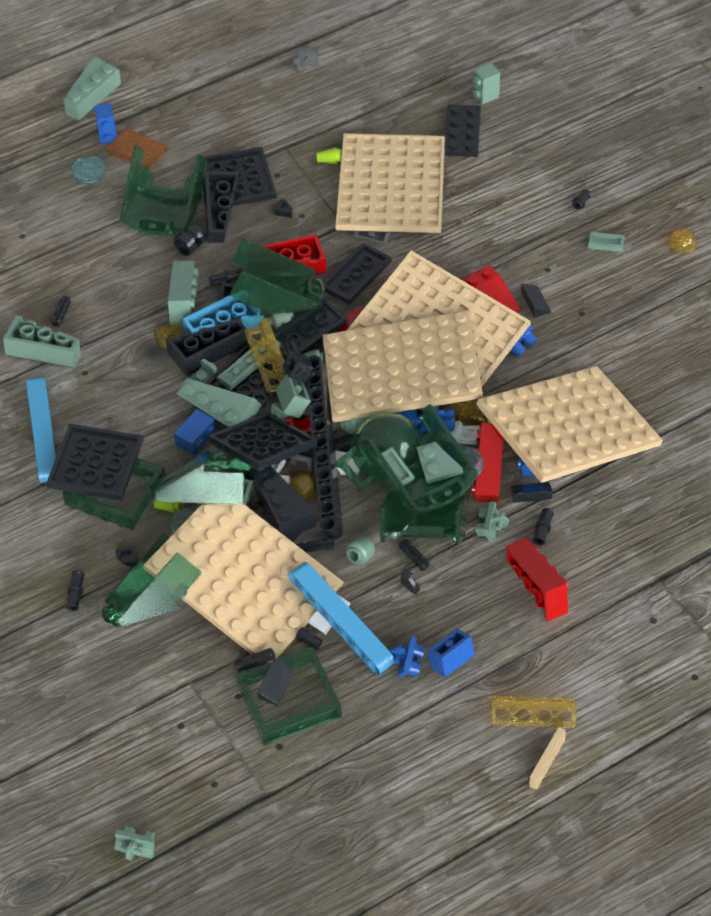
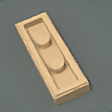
M558 727L530 776L529 787L535 790L538 789L565 742V729Z

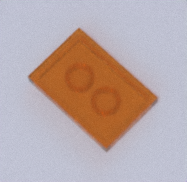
M128 128L107 147L108 153L147 171L168 151L166 145Z

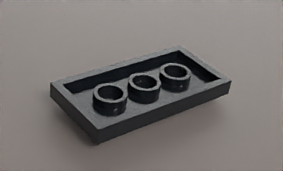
M448 104L444 156L478 157L481 106Z
M363 242L320 285L321 290L350 305L392 262V257Z
M323 298L275 332L271 337L281 343L282 348L278 352L286 359L288 357L286 343L294 341L299 352L304 354L322 342L324 334L334 333L348 322L342 313L328 300Z

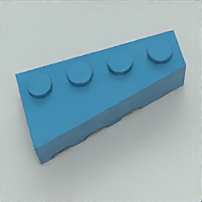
M244 288L182 318V331L190 335L199 332V329L215 328L216 324L234 319H239L248 330L263 327L264 313Z

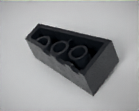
M205 171L203 196L207 243H224L239 172Z
M239 319L216 324L215 328L211 329L202 328L199 329V332L190 335L189 333H184L176 339L172 337L166 339L168 354L186 376L201 368L202 359L214 363L243 348L249 342L248 329Z
M272 466L259 471L253 467L249 468L250 480L253 481L254 491L276 530L285 537H289L316 527V512Z

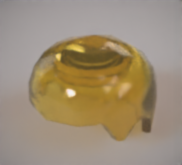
M677 229L671 233L668 239L670 248L674 249L677 253L685 251L687 254H690L697 246L696 238L689 229Z
M161 326L158 333L154 331L156 343L163 349H167V338L172 337L176 339L183 334L182 330L177 326Z
M297 474L289 482V485L304 501L312 500L317 493L316 479L311 474Z

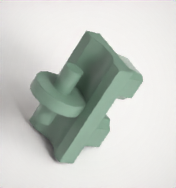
M490 502L489 507L480 508L479 518L481 521H485V523H476L475 531L478 536H486L489 542H494L497 530L501 531L502 528H506L509 525V519L505 516L504 512L496 509V502Z
M125 826L123 830L117 829L115 833V850L125 852L127 860L131 861L134 855L153 858L154 832L146 831L143 835L136 834V830L133 827Z

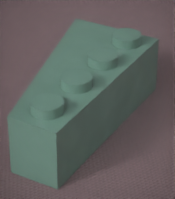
M94 56L63 99L66 115L79 121L94 106L121 85L119 69Z
M173 261L168 296L170 331H182V318L193 314L198 278V268H195L194 261Z
M16 315L3 337L6 355L75 367L81 357L78 338L60 331L57 333L53 332L47 326L40 327L32 320L27 322L22 320V317Z
M186 378L176 393L182 399L215 418V420L228 428L254 418L262 406L255 398Z

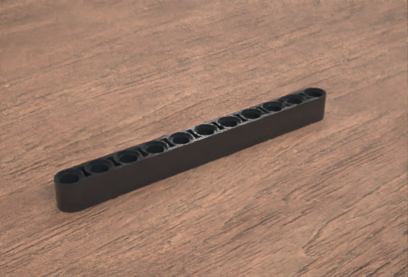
M312 355L308 359L313 366V370L306 381L307 392L311 401L309 403L311 435L317 439V446L313 448L319 521L320 527L326 536L336 540L343 534L327 369L319 356Z

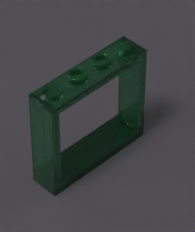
M137 458L132 474L148 479L149 482L129 513L69 491H63L64 503L70 506L71 509H78L87 515H94L103 521L112 522L120 527L133 530L166 480L165 469L159 465Z
M314 647L302 649L298 653L289 656H282L278 660L293 669L312 663L330 703L267 726L264 724L248 685L264 680L272 662L263 663L256 668L246 669L236 674L238 689L263 745L342 717L341 704Z

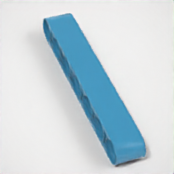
M45 377L26 379L39 480L40 483H45L55 462L56 450Z
M304 561L288 573L289 579L376 675H380L394 664V657L309 563Z

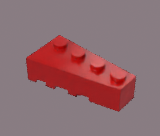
M317 234L248 248L249 266L253 276L326 273V258Z
M481 423V430H477L476 441H480V445L475 448V459H478V465H474L473 476H477L476 483L472 482V494H475V501L498 503L504 437L493 424Z
M527 537L507 545L506 555L508 563L518 578L523 579L527 592H533L537 607L539 609L543 607L545 610L544 617L547 622L569 613L568 583L565 578H561L557 569L548 563L546 556L541 555L537 546L534 543L532 544Z

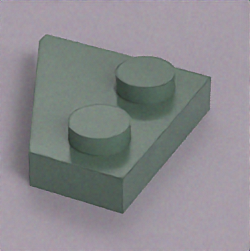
M436 442L417 447L427 484L463 474L462 467Z

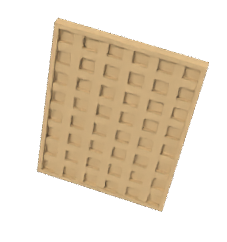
M344 133L336 230L441 233L445 136Z
M410 251L347 331L469 311L481 386H483L530 326V320L415 252ZM472 400L462 401L458 403L463 405L464 407H467Z
M469 311L323 335L333 423L347 421L352 418L359 419L483 398Z
M597 366L478 399L476 404L541 483L660 446L663 441Z
M221 486L210 495L143 566L144 570L246 651L257 653L267 648H272L276 659L296 639L299 629L301 627L305 628L309 624V620L317 611L289 579L288 573L306 561L335 593L344 583ZM273 660L263 664L269 668Z

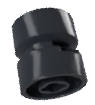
M192 223L184 229V232L178 234L173 241L181 254L189 256L206 242L207 236L199 225Z

